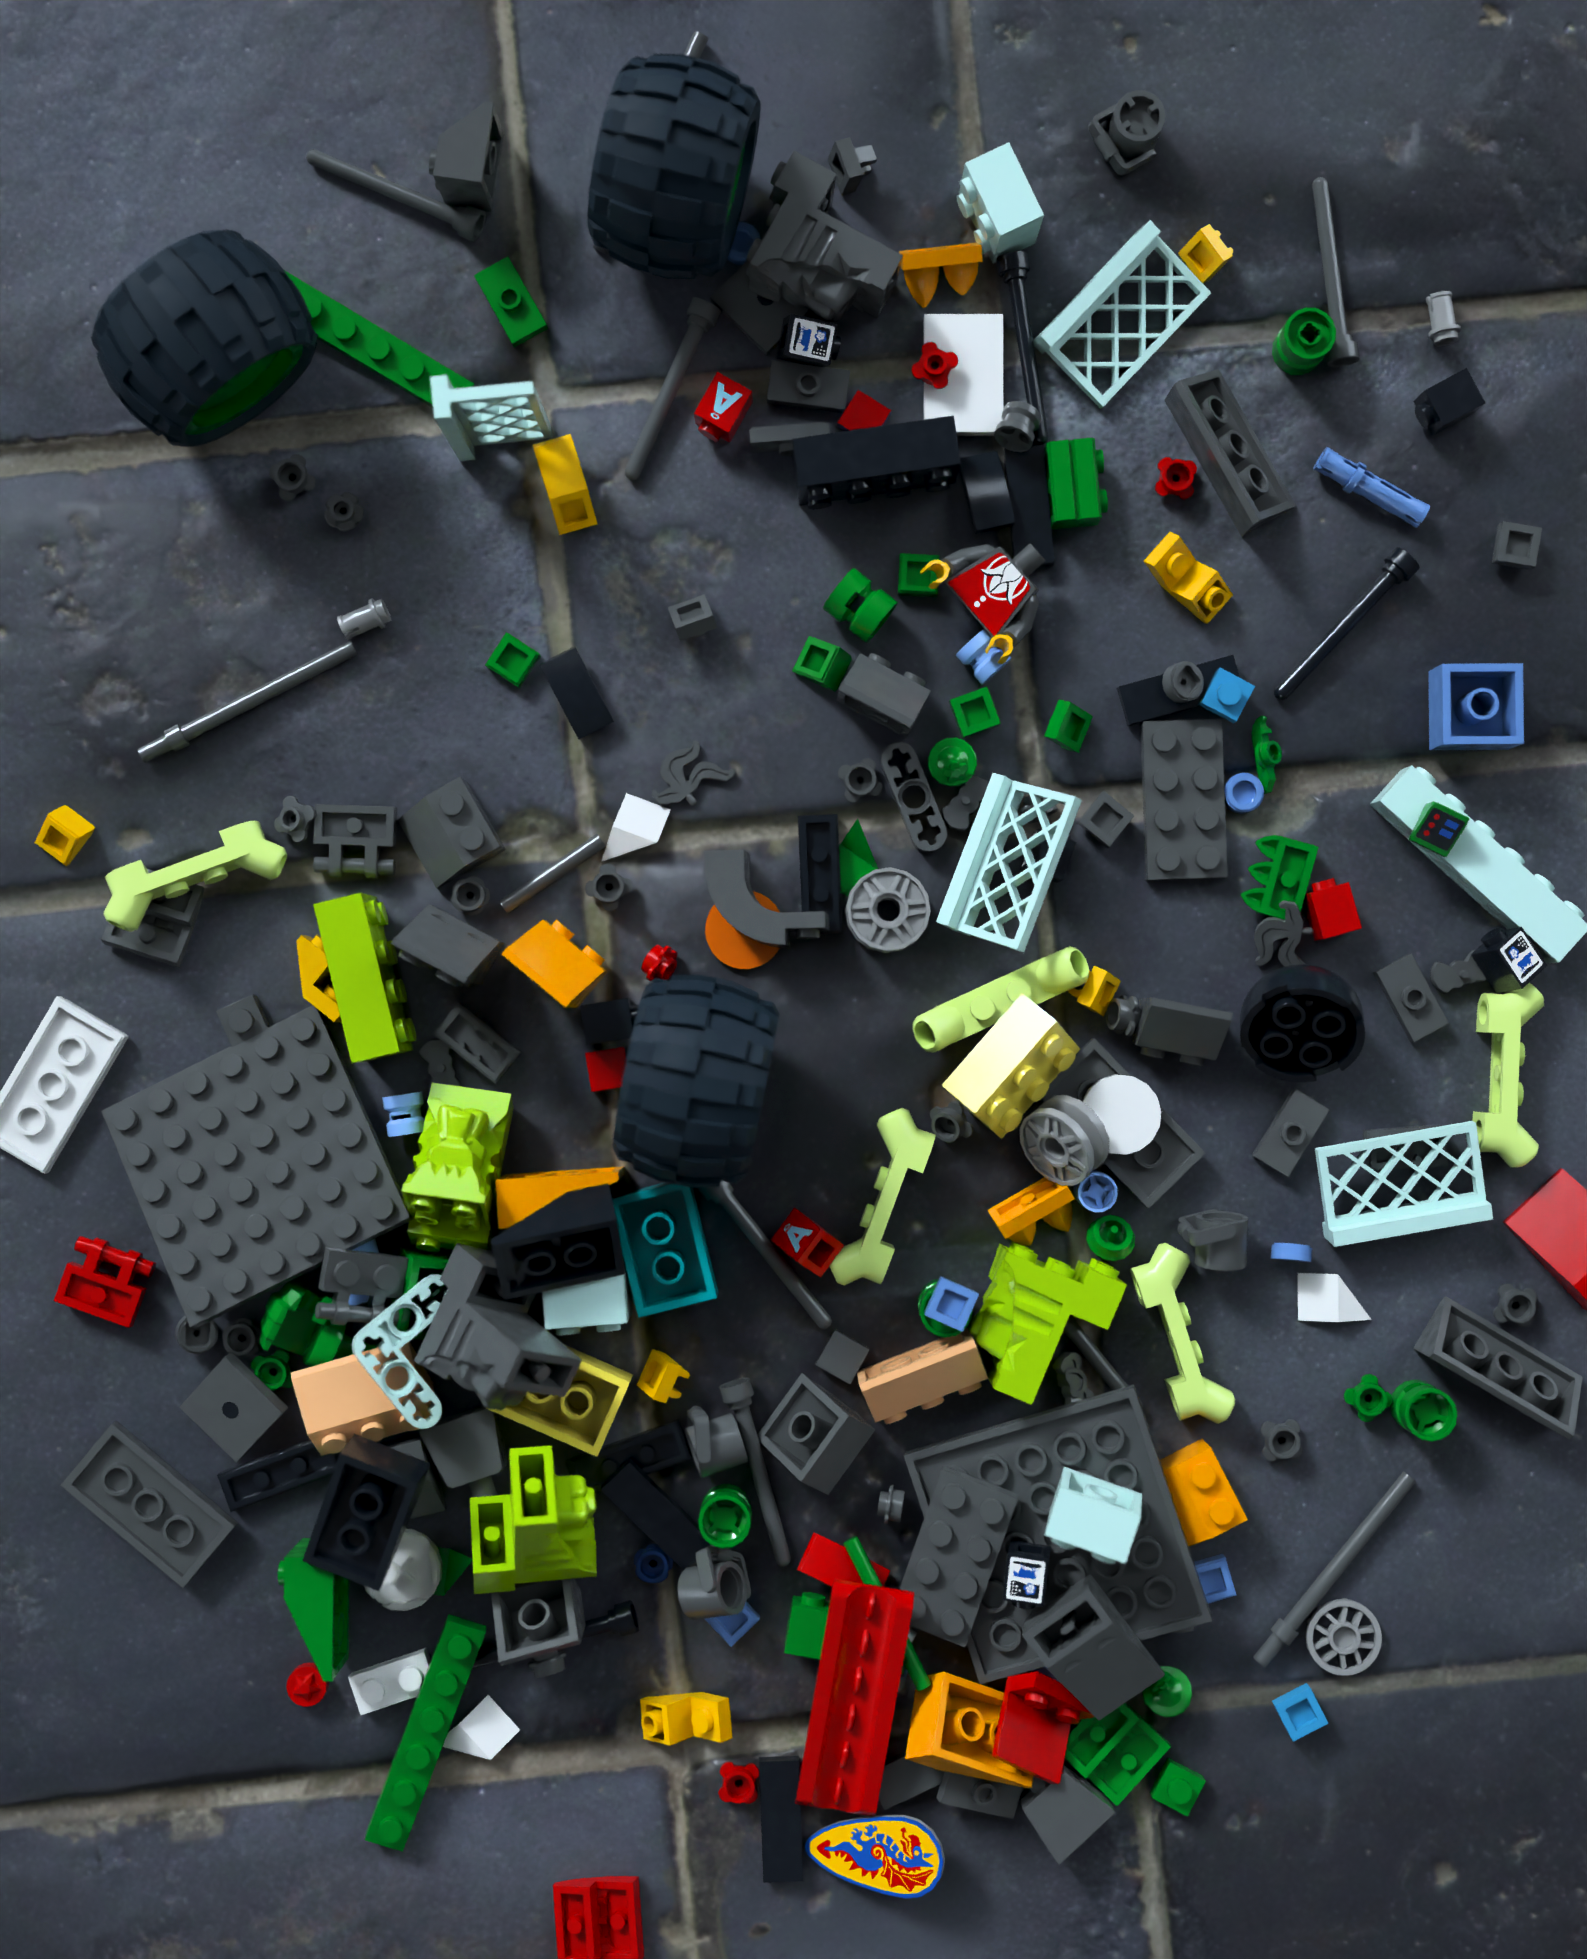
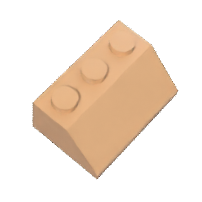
M968 1328L956 1336L937 1339L857 1372L859 1386L875 1423L884 1420L885 1424H891L907 1416L906 1411L921 1405L923 1410L935 1407L945 1401L943 1396L958 1391L959 1395L971 1393L982 1387L981 1381L988 1379L975 1341Z
M409 1341L400 1348V1351L434 1392L433 1382L424 1366L418 1365L414 1361L417 1354ZM378 1347L362 1352L363 1355L371 1353L381 1363L373 1367L376 1373L384 1362L395 1358L393 1352L386 1358ZM354 1354L291 1373L292 1384L307 1435L321 1456L341 1452L354 1434L377 1442L388 1436L419 1429L413 1427L404 1419ZM401 1366L391 1368L386 1375V1384L394 1390L404 1387L408 1380V1373ZM417 1383L408 1395L398 1400L402 1404L407 1397L416 1407V1412L412 1415L413 1418L421 1416L426 1419L430 1416L428 1407L432 1403L431 1401L424 1403L416 1397L413 1392L421 1388Z

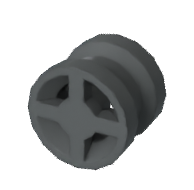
M1023 401L1008 402L1002 412L1001 417L1003 421L997 425L994 437L1007 450L1013 452L1028 451L1032 447L1035 438L1033 432L1040 426L1041 414L1029 403Z

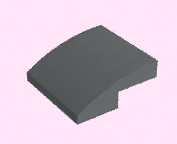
M194 884L189 886V891L181 896L168 899L164 895L153 899L138 930L129 932L108 922L101 941L105 945L180 968L198 917L205 890L204 887Z

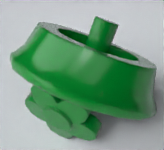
M956 737L945 738L937 742L928 756V769L932 777L940 784L949 787L960 786L968 782L974 775L977 767V756L973 747L965 740Z
M1107 1215L1097 1218L1090 1224L1087 1230L1086 1241L1090 1250L1104 1260L1118 1261L1125 1259L1132 1253L1135 1247V1235L1132 1228L1125 1219L1119 1216Z
M1159 1666L1165 1673V1676L1142 1691L1143 1699L1147 1707L1155 1714L1162 1717H1175L1183 1713L1190 1705L1192 1686L1188 1677L1180 1669L1172 1666Z

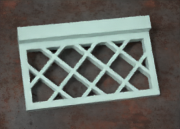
M1151 220L1143 225L1033 340L1034 346L1041 354L1046 352L1100 409L1107 404L1211 294L1207 287L1158 236L1161 231ZM1153 250L1165 261V276H1146V258ZM1138 267V276H1130ZM1173 270H1174L1179 276H1173ZM1122 283H1138V305H1118V287ZM1146 283H1165V305H1146ZM1173 283H1186L1197 296L1188 305H1173ZM1111 296V304H1103ZM1095 311H1111V333H1091V316ZM1118 311H1138V333H1119ZM1146 311H1165V329L1162 333H1146ZM1173 311H1182L1173 320ZM1084 324V333H1075ZM1068 340H1084V362H1071L1059 349ZM1091 340H1111V362H1091ZM1119 340H1138V358L1134 362H1119ZM1146 340H1154V341L1146 348ZM1077 368H1084V375ZM1091 368H1111L1112 385L1103 395L1092 384ZM1119 368H1128L1119 377Z
M447 375L430 377L434 419L459 461L475 460L474 446L552 438L551 425L533 381L454 389Z
M992 773L936 922L967 936L971 935L1024 953L1082 800L1075 796L1013 781L1006 776ZM1024 794L1030 795L1034 807L1019 816L1018 809ZM1058 803L1065 804L1061 818L1050 825L1045 811ZM1038 817L1043 830L1027 839L1023 825ZM1015 831L1019 845L1004 853L1003 849L1009 834ZM1047 840L1049 849L1046 857L1035 862L1031 849ZM1024 855L1028 868L1013 877L1008 863ZM1001 868L1005 883L990 891L989 885L994 872ZM1032 878L1035 885L1032 894L1021 901L1017 886ZM1009 892L1014 906L998 914L994 901ZM986 906L991 920L979 928H975L974 925L980 909ZM1018 916L1020 925L1014 940L1007 938L1002 924Z
M1473 1121L1315 1148L1325 1221L1322 1222L1324 1238L1334 1247L1493 1220L1491 1203L1486 1201L1477 1126ZM1466 1133L1467 1148L1458 1160L1442 1149L1452 1135ZM1433 1138H1439L1436 1143H1433L1429 1140ZM1423 1140L1432 1149L1421 1164L1416 1166L1403 1155L1413 1142ZM1400 1144L1396 1151L1390 1147ZM1383 1147L1393 1155L1378 1174L1363 1162L1373 1149ZM1361 1151L1357 1157L1350 1154ZM1439 1153L1455 1163L1441 1182L1425 1172ZM1344 1154L1353 1163L1341 1179L1338 1180L1329 1174L1327 1157ZM1399 1160H1402L1415 1170L1402 1189L1386 1179ZM1468 1160L1470 1161V1168L1465 1166ZM1360 1166L1376 1177L1362 1196L1346 1186ZM1463 1169L1472 1176L1474 1192L1456 1194L1448 1186L1460 1170ZM1423 1175L1437 1185V1188L1427 1200L1417 1201L1408 1194ZM1330 1180L1336 1183V1186L1333 1188L1332 1191ZM1385 1183L1398 1192V1194L1388 1207L1378 1208L1370 1203L1369 1200L1380 1185ZM1343 1189L1358 1199L1350 1213L1335 1216L1333 1202ZM1444 1192H1447L1448 1194L1451 1195V1196L1441 1197V1195H1442ZM1405 1198L1411 1202L1401 1204ZM1365 1205L1371 1208V1210L1362 1211Z

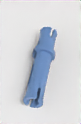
M1329 447L1324 449L1313 470L1343 486L1342 489L1350 494L1353 491L1370 500V502L1405 520L1415 528L1422 523L1430 509L1429 504L1407 494V492L1366 470L1367 465L1360 461L1356 464Z

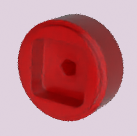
M308 1662L294 1669L287 1680L286 1688L288 1696L295 1704L309 1707L322 1700L328 1691L329 1682L323 1681L315 1663Z

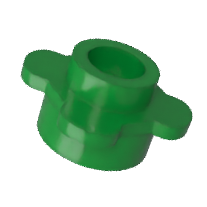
M279 1349L274 1355L268 1357L258 1355L252 1360L251 1368L255 1371L254 1374L271 1391L282 1386L284 1388L293 1386L291 1380L292 1372L288 1363L290 1354L286 1350ZM272 1368H275L277 1370L276 1375H272L270 1373V1370Z
M1373 1374L1363 1375L1361 1382L1357 1386L1348 1388L1344 1392L1345 1402L1355 1407L1358 1411V1418L1364 1422L1373 1421L1375 1416L1381 1414L1385 1408L1390 1407L1392 1404L1391 1394L1384 1391L1378 1385V1378ZM1367 1394H1370L1371 1400L1368 1402L1365 1401V1396Z

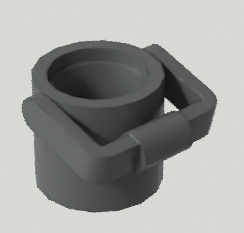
M1134 90L1125 94L1115 105L1093 117L1088 130L1106 162L1110 163L1118 175L1128 174L1151 161L1157 155L1154 148L1165 123V109L1162 101L1155 94L1146 90ZM1112 118L1107 133L1101 126V123ZM1123 158L1133 159V160H1131V161L1125 163V161L1123 160Z
M1211 1209L1182 1216L1178 1219V1233L1186 1242L1195 1246L1194 1262L1197 1266L1219 1271H1233L1247 1267L1249 1220L1247 1216L1236 1212Z
M694 1406L687 1410V1428H685L689 1450L692 1453L701 1478L748 1462L744 1443L732 1413L709 1420L708 1415L699 1406Z
M712 1545L697 1551L695 1554L697 1566L687 1567L682 1571L678 1580V1601L682 1611L692 1620L739 1614L745 1606L746 1599L751 1596V1587L743 1555L729 1548H719Z

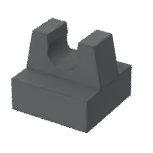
M850 137L835 141L829 154L828 162L832 172L836 173V183L841 196L855 192L862 177L871 173L870 165L877 161L872 145L854 148Z

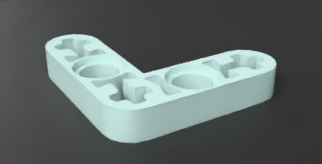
M438 1274L423 1278L359 1330L352 1341V1352L356 1359L404 1419L413 1427L419 1429H428L439 1421L442 1414V1405L435 1393L400 1351V1348L432 1323L441 1303L432 1300L426 1304L424 1308L429 1310L430 1313L424 1317L421 1308L411 1302V1299L417 1295L418 1300L423 1302L431 1294L428 1287L432 1283L442 1286L444 1283L440 1281L441 1275ZM446 1285V1289L442 1292L443 1297L448 1289ZM401 1308H410L415 1314V1323L407 1331H399L393 1324L394 1314ZM367 1336L374 1340L378 1337L381 1338L382 1341L378 1344V1349L386 1358L389 1357L391 1352L395 1354V1358L384 1362L377 1373L373 1367L381 1364L378 1359L371 1353L363 1355L361 1352L366 1347L363 1340ZM395 1366L404 1367L408 1373L407 1383L400 1389L394 1390L389 1388L386 1384L387 1372ZM417 1383L421 1388L413 1393L420 1401L424 1403L431 1401L432 1403L428 1407L430 1416L426 1419L421 1416L413 1418L412 1415L416 1412V1407L407 1397L402 1404L398 1400L408 1395Z

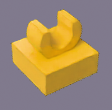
M1210 224L1201 228L1178 252L1188 268L1202 283L1209 281L1233 257L1234 251L1231 247H1226L1219 237L1221 233L1218 230H1214Z
M1093 966L1092 971L1089 970V978L1083 989L1073 988L1068 990V992L1077 998L1078 1003L1090 1011L1104 1016L1121 981L1108 971Z
M652 1349L637 1382V1386L653 1400L666 1403L669 1397L675 1399L681 1397L682 1393L673 1386L677 1377L681 1376L689 1379L690 1373L666 1353Z

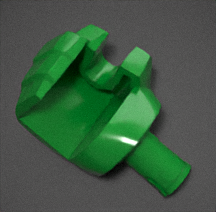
M289 1281L280 1291L271 1293L266 1303L265 1313L260 1324L262 1330L259 1342L266 1351L273 1345L303 1356L304 1364L312 1367L332 1361L335 1357L343 1358L353 1355V1337L345 1335L346 1324H331L328 1319H318L315 1317L317 1303H332L331 1298H322L309 1289ZM364 1342L366 1347L361 1352L377 1348V1346Z

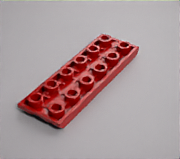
M833 1579L795 1804L822 1809H836L847 1813L875 1817L913 1611L914 1592Z

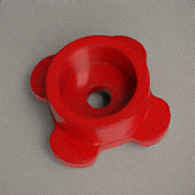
M927 342L922 346V356L919 362L912 366V375L918 380L922 379L926 384L933 385L936 389H943L948 385V376L951 369L958 365V357L954 352L946 353L938 349L934 342ZM933 362L938 363L939 367L937 369L931 367Z
M1170 457L1161 459L1157 466L1160 471L1159 481L1155 484L1156 493L1161 497L1172 494L1178 495L1183 500L1190 498L1194 493V488L1191 484L1194 474L1197 472L1196 464L1191 460H1172ZM1173 475L1179 476L1178 482L1173 481Z
M660 945L654 946L646 955L641 967L642 972L647 974L646 979L649 981L655 978L669 979L676 969L678 952L675 950L671 951L672 948L668 945L665 947Z
M728 1761L722 1764L720 1774L723 1777V1784L718 1792L720 1799L724 1802L731 1801L737 1804L744 1802L751 1804L755 1802L758 1797V1791L755 1789V1779L759 1776V1768L754 1763L739 1766ZM740 1779L742 1780L743 1784L741 1786H737L735 1784V1781Z

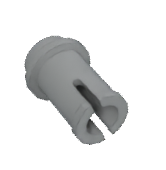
M1440 291L1431 294L1430 297H1426L1432 329L1428 334L1429 339L1434 341L1435 346H1446L1458 341L1461 326L1456 324L1452 292Z
M373 598L369 599L368 605L337 617L340 629L347 640L379 626L381 629L386 627L385 623L391 621V616L382 599L377 601Z

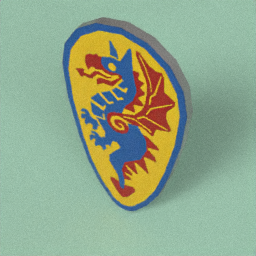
M875 1815V1817L866 1816L838 1821L821 1828L811 1835L805 1843V1850L808 1856L823 1869L852 1884L885 1895L905 1899L921 1897L933 1890L943 1875L945 1857L942 1843L933 1829L920 1819L907 1815Z

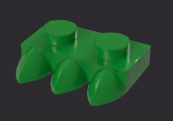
M1277 835L1258 839L1255 842L1261 853L1271 860L1270 862H1259L1248 867L1252 877L1262 884L1263 888H1253L1241 893L1243 901L1252 910L1256 911L1257 914L1267 917L1285 919V909L1279 907V903L1283 900L1295 902L1301 913L1319 847Z

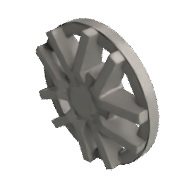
M1347 1598L1329 1601L1322 1606L1316 1607L1317 1610L1307 1620L1308 1625L1306 1629L1307 1649L1315 1662L1329 1673L1341 1676L1354 1675L1367 1669L1377 1658L1382 1643L1381 1628L1373 1613L1361 1603ZM1340 1607L1337 1619L1328 1612L1331 1609ZM1348 1607L1356 1609L1351 1621L1346 1620ZM1363 1613L1372 1625L1359 1626ZM1322 1615H1325L1332 1622L1328 1629L1317 1623ZM1314 1629L1324 1634V1636L1313 1642ZM1374 1633V1641L1361 1640L1360 1634ZM1329 1644L1331 1648L1319 1657L1316 1650ZM1358 1648L1371 1649L1367 1657L1362 1661ZM1352 1653L1356 1665L1347 1667L1345 1655ZM1338 1655L1340 1667L1329 1665L1327 1662Z

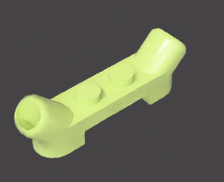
M248 821L219 831L225 846L155 872L149 873L142 860L122 866L105 876L112 894L104 911L105 919L110 924L129 932L138 930L153 899L164 895L168 899L181 896L189 891V886L202 881L205 884L219 882L228 877L227 872L240 867L273 880L282 872L287 859L286 850L284 847L266 840L259 821Z
M1069 946L1033 961L917 1016L913 1021L912 1027L915 1039L923 1050L934 1053L996 1024L1021 994H1024L1038 1005L1061 993L1083 985L1089 978L1087 960L1081 951Z
M1528 983L1523 989L1507 991L1503 994L1483 993L1479 998L1477 1006L1476 1032L1492 1033L1489 1112L1473 1111V1122L1477 1126L1480 1152L1498 1153L1510 1167L1515 1168L1529 1163L1537 1155L1539 1144L1517 1121L1518 1106H1521L1524 1097L1523 1085L1519 1082V1066H1522L1525 1060V1046L1520 1042L1521 1027L1544 1006L1543 995L1531 983Z
M897 1109L878 1119L877 1127L891 1155V1161L888 1168L880 1167L873 1188L880 1191L875 1204L867 1203L859 1226L866 1228L863 1237L844 1246L830 1264V1269L837 1283L843 1286L862 1277L878 1284L883 1282L895 1248L892 1244L881 1241L899 1190L907 1169L910 1168L923 1173L930 1156L936 1135L918 1129L910 1111L907 1109Z
M1162 1243L1157 1246L1149 1263L1130 1268L1133 1284L1139 1303L1146 1309L1156 1305L1158 1307L1179 1375L1164 1379L1178 1419L1181 1421L1199 1414L1219 1424L1226 1421L1235 1405V1398L1232 1391L1201 1375L1198 1364L1204 1363L1203 1356L1197 1341H1190L1186 1326L1191 1325L1190 1315L1185 1303H1178L1175 1291L1190 1264V1258L1188 1254L1167 1243Z

